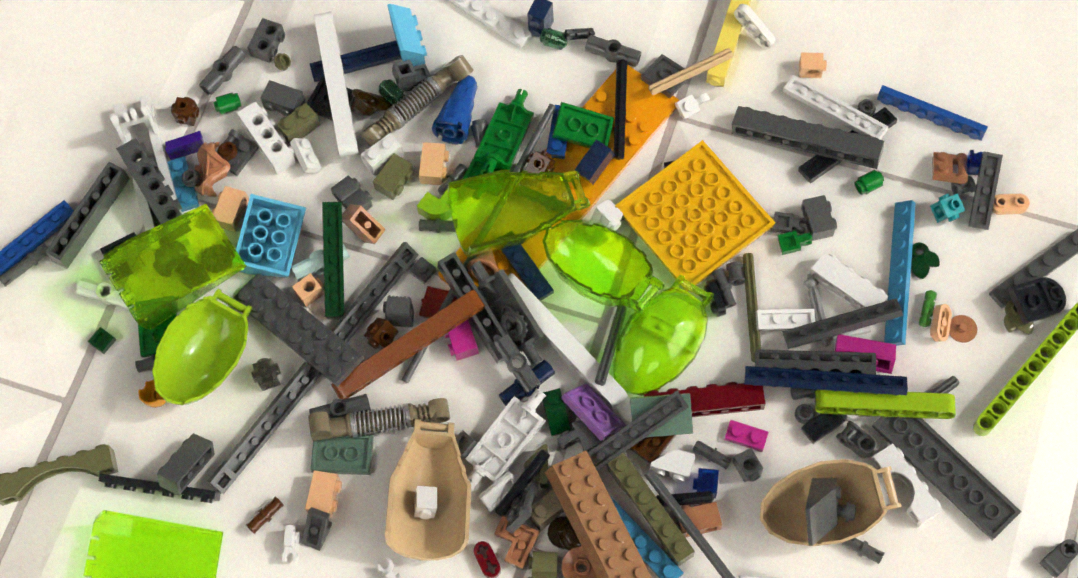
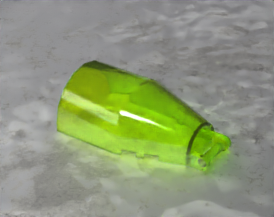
M499 170L448 182L450 212L455 232L464 254L471 257L524 244L572 212L589 207L590 202L583 192L578 171L528 173V171L510 172V170ZM568 182H572L578 200H574Z

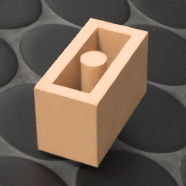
M423 142L419 170L421 184L441 185L443 179L447 178L445 163L449 162V151L446 150L445 144Z
M227 186L224 187L223 191L218 195L216 208H213L211 212V220L215 226L236 232L249 201L245 191Z
M314 470L305 507L307 513L313 507L330 514L329 517L332 518V514L336 512L338 506L336 496L337 493L341 492L342 481H340L338 474Z

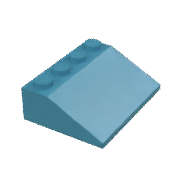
M251 194L232 261V270L250 275L262 274L264 276L289 277L306 207Z

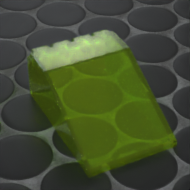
M207 204L201 205L126 240L103 255L104 258L99 261L106 275L114 272L109 277V280L116 291L124 288L119 293V296L126 307L134 304L129 309L134 320L139 326L149 330L247 267Z
M103 510L95 517L91 536L98 537V540L90 539L87 556L94 557V560L86 559L83 576L91 578H216L223 532Z

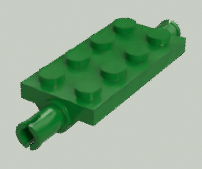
M518 89L514 100L507 104L499 102L475 154L474 161L484 163L480 172L483 177L488 172L487 178H491L495 167L508 171L511 170L534 117V112L528 111L524 107L525 99L528 96L526 90H523L522 94H520L522 89Z

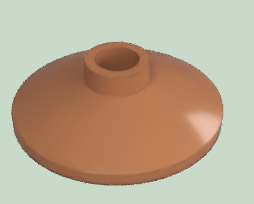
M582 546L572 548L565 554L561 565L564 578H598ZM584 565L586 570L581 572L578 570V567Z

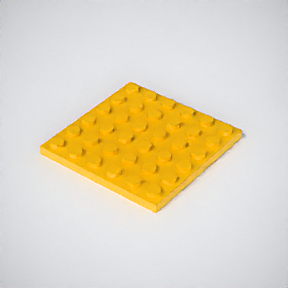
M703 140L615 205L623 213L626 222L686 292L694 288L711 275L713 271L720 268L775 225L774 220Z

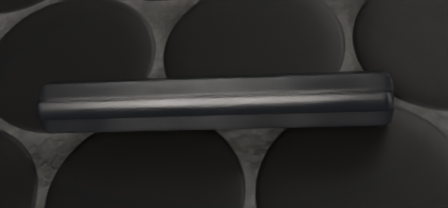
M541 449L496 507L495 512L502 517L511 509L512 501L517 496H521L527 485L549 459L550 454L546 450Z

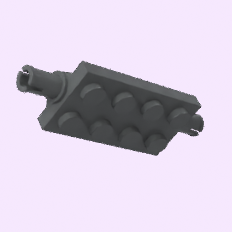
M481 261L470 266V269L479 281L477 288L500 326L501 317L510 310L513 312L518 311L520 316H524L523 320L528 323L526 328L529 331L522 340L513 341L518 350L524 352L531 366L543 360L533 345L535 341L544 336V333L505 271L501 269L491 276L488 275ZM514 322V326L512 329L516 328V322Z

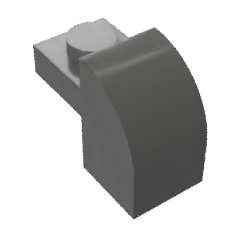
M411 60L393 63L392 74L399 89L402 91H412L414 86H418L419 83L422 84L421 82L430 76L426 64L413 66Z
M583 421L571 423L573 431H565L557 438L561 451L579 442L583 451L588 453L604 442L603 440L600 441Z

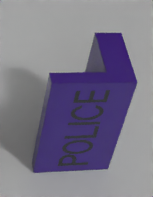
M198 131L165 142V150L169 158L174 160L197 153L200 146L204 143L202 133Z

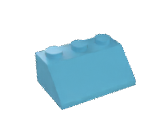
M388 4L391 24L402 61L411 60L413 66L425 64L424 56H427L425 45L421 46L420 43L423 40L421 31L416 30L418 25L416 15H412L410 8Z

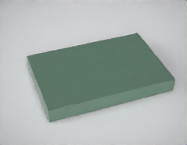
M690 393L681 394L689 408L647 437L693 434ZM670 395L630 398L632 421Z
M358 434L357 437L352 438L343 436L313 441L311 473L315 470L334 474L370 475L374 436H365L363 434L360 436Z

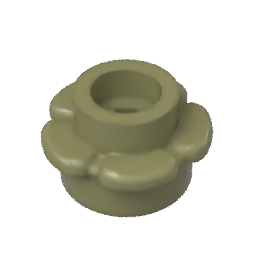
M278 53L274 57V64L279 70L285 71L291 65V60L287 54Z

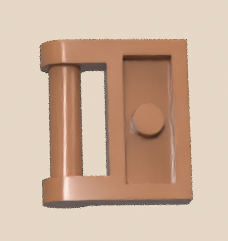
M934 152L932 157V180L958 184L966 183L968 181V174L966 173L967 155L965 153L953 155L945 152ZM953 164L958 165L957 174L953 173Z

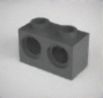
M262 18L247 46L251 57L271 62L278 52L280 42L282 43L285 39L282 24Z

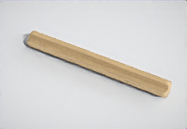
M727 48L649 85V91L652 95L660 93L732 59L733 53L730 48Z

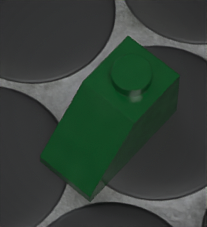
M560 388L543 392L546 397H544L542 403L551 436L560 435L565 431L571 432L565 404L561 399L562 393Z

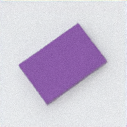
M588 383L564 393L561 397L600 441L617 433L626 426L621 418Z

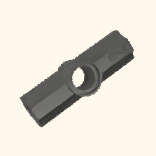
M593 35L588 37L585 51L606 57L609 62L614 63L617 60L624 59L627 61V65L633 67L638 66L642 53L641 51L621 45L618 40L612 39L608 41Z
M233 46L222 59L214 62L213 69L201 81L199 87L208 95H213L223 82L229 81L232 78V72L245 59L246 54L239 47Z
M508 334L493 343L507 364L508 370L513 373L525 393L540 384V381L528 365L526 357L520 353ZM518 359L522 366L520 368L514 367L512 360Z
M367 394L344 400L335 399L330 404L309 409V413L327 412L331 419L343 417L347 413L353 412L354 414L356 412L358 414L359 411L363 413V410L367 412L368 409L371 411ZM337 408H345L343 412L336 413Z

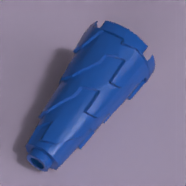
M468 75L458 81L449 99L445 101L439 115L434 120L432 125L434 135L438 138L440 134L443 136L442 141L458 145L463 144L464 140L465 142L467 140L474 98L478 87L474 77Z

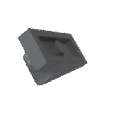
M313 507L309 509L301 544L319 551L321 550L332 526V522L329 521L330 514Z

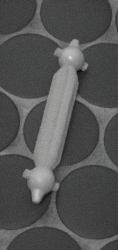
M808 274L804 285L809 288L808 296L811 308L815 312L816 322L826 318L820 294L816 288L819 282L811 274ZM832 337L825 338L820 341L823 342L825 346H828V342Z

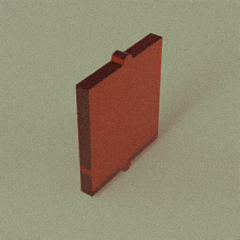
M427 286L425 296L421 299L422 305L419 316L430 318L438 313L449 291Z

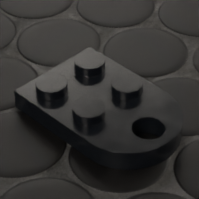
M1048 277L1032 280L1007 289L1024 325L1054 316L1061 312L1066 305V295L1063 288L1058 282ZM1052 291L1056 293L1057 298L1052 295Z

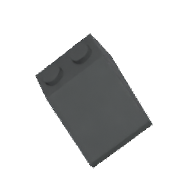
M812 478L805 508L809 546H813L837 526L839 517H842L843 506L838 501V499H841V486H837V478Z

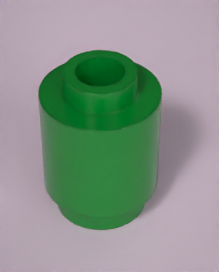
M233 92L218 96L216 101L213 102L216 112L220 111L221 115L242 107L238 93L233 94Z
M872 170L860 176L854 184L859 194H869L883 186L884 177L880 171Z

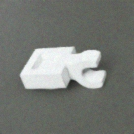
M707 93L696 99L691 94L675 103V106L684 120L701 111L698 105L710 98Z
M294 525L285 526L283 544L285 547L282 554L284 562H287V557L291 554L294 556V563H297L299 559L295 546L299 543L300 534Z
M387 558L388 568L384 569L380 564L378 565V569L386 578H402L399 573L397 575L393 573L394 563L390 558Z

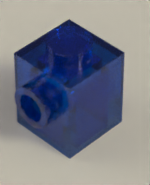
M699 468L697 478H693L692 490H696V492L711 491L716 499L719 470Z

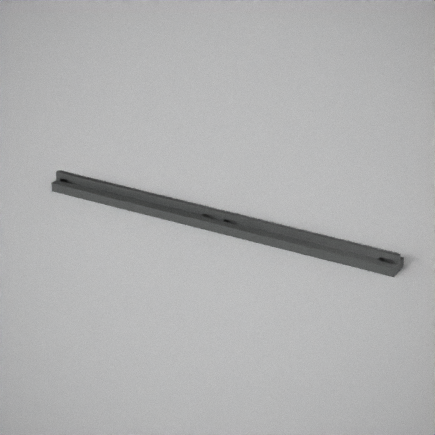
M403 242L331 329L346 343L418 257L419 254L407 242ZM305 361L207 481L224 494L317 381L321 373ZM313 368L312 372L306 377L309 371ZM224 475H227V476L222 480V482H221L220 484H218L219 481L223 478V476H224Z

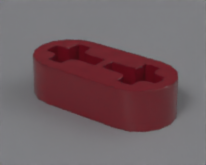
M485 541L478 542L474 546L473 551L486 578H497L501 573V568L490 544ZM480 547L488 548L486 551L488 558L484 559L482 554H477L480 552ZM487 562H490L493 567H497L494 574L486 572L488 570Z

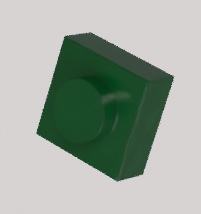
M100 327L88 340V343L105 354L116 341V338Z

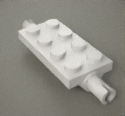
M536 388L526 402H521L514 396L466 457V460L473 465V471L467 477L472 491L483 476H487L493 482L502 477L546 422V420L535 413L537 406L546 397L539 389Z

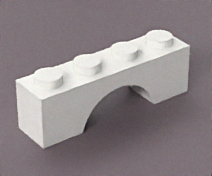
M891 444L872 457L870 462L876 470L891 466V476L900 479L909 488L911 503L906 512L918 528L939 515L942 511L940 502L930 495L928 486L916 476L915 468L905 461L904 454L900 448H896L894 444Z

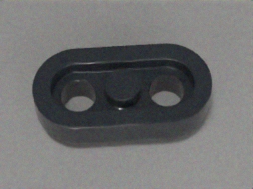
M714 279L706 281L704 291L707 297L710 296L712 313L716 314L717 317L726 315L725 305L716 281Z

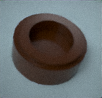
M224 142L218 147V153L224 160H232L237 156L238 151L233 142Z

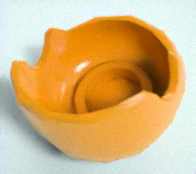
M154 379L146 381L144 388L138 391L139 399L149 407L157 408L166 403L157 393Z

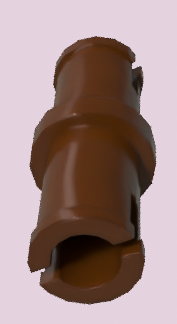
M274 497L263 509L260 508L258 510L259 513L246 526L255 534L267 521L270 522L272 520L271 517L284 506L277 497Z

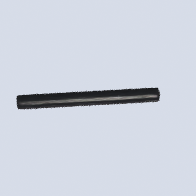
M624 59L617 60L613 151L616 160L624 159L627 61Z

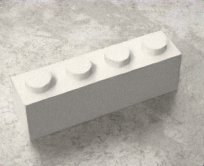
M824 252L810 270L809 274L816 281L855 309L887 301L888 296L881 288L871 285L868 279L858 276L851 267L844 266L831 254L828 255Z

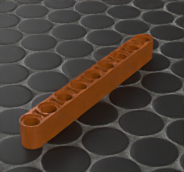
M476 290L466 293L359 364L338 387L332 383L331 386L339 399L350 398L483 310L485 305Z

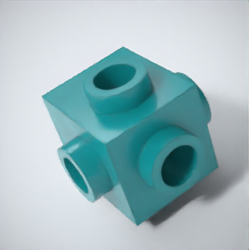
M947 193L939 197L938 202L930 205L937 223L946 219L949 222L960 218L959 214L965 211L958 193L952 196Z

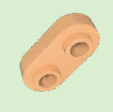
M1024 194L995 195L992 212L998 215L1022 214L1026 212L1030 202ZM998 201H1002L1004 205H1000Z
M947 304L936 305L933 310L930 336L936 342L946 341L949 336L952 313Z

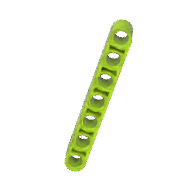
M819 389L815 391V410L821 414L952 419L956 416L955 396L947 393L907 392V395Z

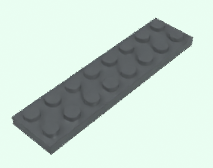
M256 274L233 297V299L246 306H252L250 315L336 387L364 360V357L262 274Z
M881 416L872 425L887 442L894 444L896 448H900L904 458L992 541L1022 512L922 418Z

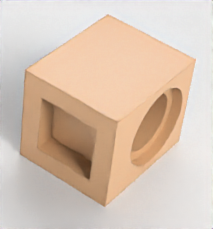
M801 52L799 77L821 78L823 71H826L827 61L823 60V53Z
M311 273L292 286L295 294L305 307L324 295L323 283L318 277L314 278ZM308 287H314L312 291H306Z

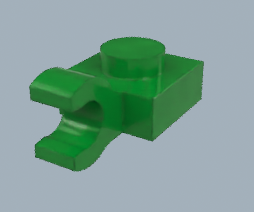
M793 231L777 235L782 255L801 251V245H811L813 240L811 233L798 236L797 232Z

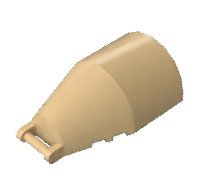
M415 419L413 433L390 477L385 540L386 544L394 552L404 557L417 560H442L459 554L468 544L471 484L468 481L466 469L460 457L461 453L454 435V423L442 424ZM417 486L437 487V510L434 518L421 519L420 517H414V498Z

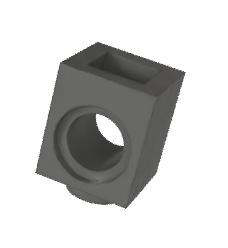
M752 448L733 457L732 462L744 482L748 480L753 482L761 477L760 474H762L763 467ZM750 463L754 469L746 470L743 465Z

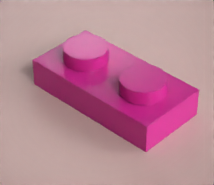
M730 420L724 440L763 452L769 432Z

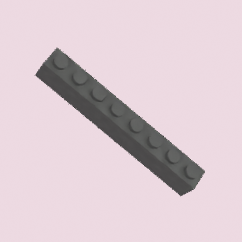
M738 106L732 121V134L873 169L878 168L884 147V141L876 137H866L859 133H850L838 128L833 129L821 124L791 119L784 115L779 116L767 111L754 110L750 107Z

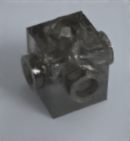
M262 358L257 363L252 364L254 369L251 372L255 383L258 382L262 391L281 385L278 377L281 374L278 363L274 364L271 358Z

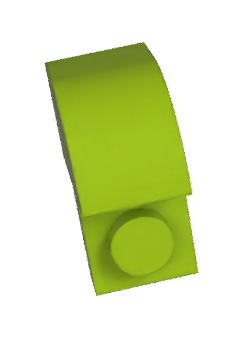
M450 185L440 199L427 192L417 204L418 214L428 220H436V218H441V220L449 219L453 215L452 206L458 200L457 189Z

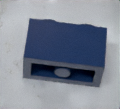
M547 0L533 1L527 13L528 29L533 36L546 38L554 22L553 2Z
M596 139L575 168V171L579 176L594 185L615 154L610 148Z

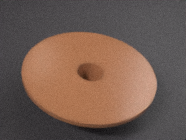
M958 315L951 319L949 334L958 342H970L977 335V325L972 318L966 315Z

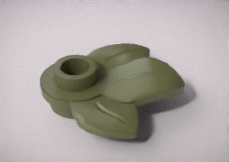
M1008 301L1005 305L1006 316L1004 317V326L1010 333L1018 328L1023 333L1032 334L1034 322L1024 325L1018 311H1015L1013 308L1015 306L1013 301Z

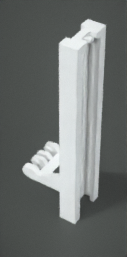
M149 95L139 97L141 102V111L136 112L133 107L129 109V114L127 109L124 110L122 102L114 104L115 113L110 114V118L123 144L132 140L129 126L142 122L146 124L158 169L165 178L163 184L170 186L174 193L171 196L172 199H177L165 148ZM131 175L150 251L154 255L161 246L159 245L149 203ZM188 234L175 241L181 243L184 247L191 246Z

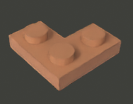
M503 515L494 534L512 542L504 561L524 569L540 531L522 524L514 533H510L506 530L507 517Z

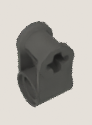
M848 421L847 427L842 433L836 435L837 440L841 444L851 449L861 458H868L874 452L876 445L874 438L852 421ZM861 444H868L870 446V449H863L861 447Z
M1071 539L1063 541L1053 551L1048 553L1039 564L1054 578H1057L1078 555L1077 542ZM1066 547L1070 548L1068 554L1065 552Z

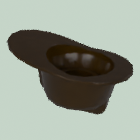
M360 89L352 90L354 99L351 110L360 115L371 116L378 109L387 110L392 106L388 99L380 95L368 93Z
M567 517L556 518L550 523L547 535L549 541L554 546L565 550L582 546Z

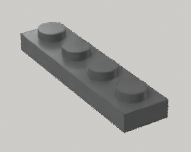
M982 152L968 227L989 230L1003 157L1001 154Z

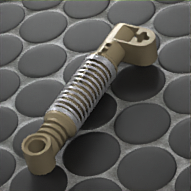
M463 55L455 57L436 74L428 76L421 82L422 84L419 83L418 86H415V89L413 88L412 91H409V94L403 96V99L400 98V102L397 101L394 107L391 106V108L385 111L383 118L381 117L376 123L368 126L360 135L370 147L386 135L392 133L393 130H399L405 126L408 121H411V118L413 119L414 116H417V113L419 114L420 111H423V108L426 109L436 98L438 99L442 96L444 90L449 85L464 79L474 69Z
M437 398L430 400L428 405L423 403V406L418 404V407L411 403L403 404V409L401 405H398V407L394 405V408L390 406L389 409L385 407V410H383L381 407L380 410L377 408L376 411L372 409V412L368 409L367 413L363 410V413L359 411L358 414L356 412L353 414L352 412L347 413L343 417L331 419L327 412H315L308 415L311 438L313 441L343 436L352 438L357 437L358 434L362 436V433L366 436L367 432L370 435L371 432L375 434V431L380 433V430L384 433L385 429L387 432L389 429L393 431V428L397 431V427L400 430L402 429V424L404 429H406V425L408 428L414 427L415 419L426 420V422L431 419L433 423H442L450 420L447 399Z

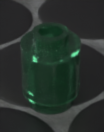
M552 28L543 29L540 35L541 43L557 50L565 48L568 40H565L564 32Z
M391 79L384 80L379 85V94L390 104H397V101L400 102V98L403 99V96H405L404 91Z

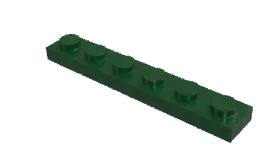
M322 202L325 317H342L345 313L342 202Z

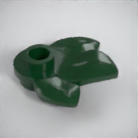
M918 242L913 244L911 269L916 277L924 279L928 275L930 267H939L940 261L938 255L929 251L926 244ZM921 250L923 253L918 255L916 251Z

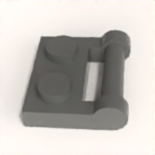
M231 129L228 133L229 136L224 142L238 141L236 144L238 153L234 159L226 161L230 164L229 171L238 176L259 147L256 143Z
M529 483L526 487V492L520 497L517 496L512 501V510L507 516L508 523L506 530L510 533H514L530 518L533 499L539 489L537 484Z

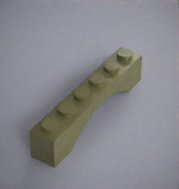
M101 444L89 451L80 450L72 456H60L54 461H43L34 467L19 468L17 472L0 474V504L4 506L23 500L28 492L37 484L57 474L82 472L99 477L100 473L108 475L117 473L118 467L114 450L109 445Z
M625 453L607 463V470L642 513L671 560L679 567L694 557L695 550Z

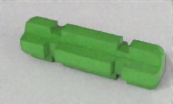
M933 290L926 291L924 299L926 300L923 302L922 317L919 319V325L923 327H929L932 319L930 317L933 315L934 301H936L937 293Z

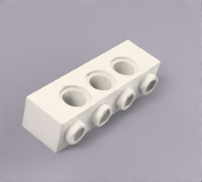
M255 101L237 112L241 123L277 175L296 164L294 150L291 146H286L285 142L287 141L281 132L277 133L275 130L277 126L272 119L268 120L266 117L268 114L263 106L259 107Z

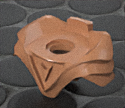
M205 142L197 152L199 165H195V170L200 173L201 179L196 185L195 190L202 196L216 197L217 194L212 186L219 180L227 177V173L230 170V164L215 151L219 146V142Z

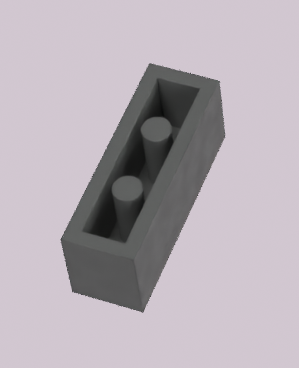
M193 433L183 442L177 452L171 455L169 461L158 470L159 486L180 495L215 455L213 442Z

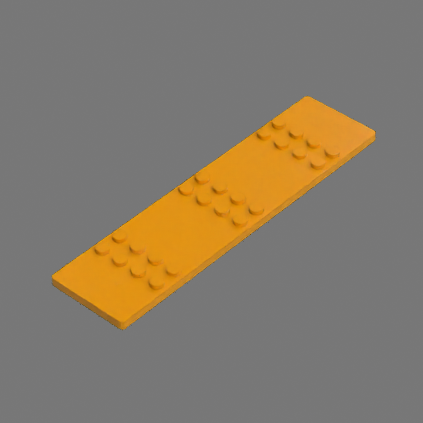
M627 65L624 159L616 160L613 157L597 181L592 185L575 171V168L590 148L567 142L565 159L551 158L556 161L554 164L555 169L550 176H547L545 181L539 180L525 172L514 185L476 257L491 249L498 270L503 269L507 276L513 273L523 283L496 245L497 240L513 232L540 270L677 109L675 103L679 99L675 96L669 98L661 92L652 95L649 91V85L641 80L642 74ZM616 69L582 107L614 117V122ZM614 122L608 143V148L614 151ZM520 182L548 196L555 195L557 199L565 203L570 202L571 208L568 215L562 218L558 213L547 211L545 206L515 194L517 184ZM490 214L457 250L456 254L462 264L467 259ZM439 271V278L447 284L443 275ZM468 271L474 284L478 287V279L474 278Z

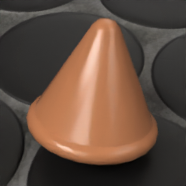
M491 249L472 259L467 265L469 273L474 278L476 276L470 269V266L478 261H481L488 275L492 276L499 271Z

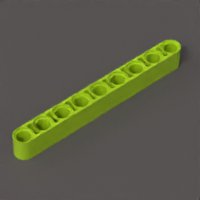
M1078 303L1072 307L980 414L973 424L974 432L977 435L987 436L1077 332L1078 314L1076 311H1078ZM1064 324L1069 325L1072 330L1067 329ZM1052 338L1058 339L1060 344L1055 343ZM1041 352H1045L1048 355V358L1043 357L1041 355ZM1029 366H1034L1036 368V372L1030 370ZM1017 379L1022 380L1025 385H1019ZM1004 394H1010L1013 399H1007ZM992 408H998L1001 414L994 413ZM982 421L987 423L988 428H983L980 425V422Z

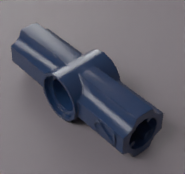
M543 360L532 369L540 384L525 393L517 379H515L511 386L499 394L503 404L507 406L514 396L520 401L524 397H530L536 388L539 389L542 383L555 374L552 366L546 360Z

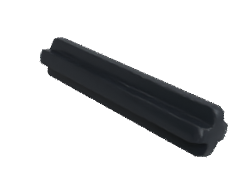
M711 491L671 494L680 506L708 504L714 500L713 492ZM657 495L656 498L659 500L661 505L663 507H667L663 499L659 495Z

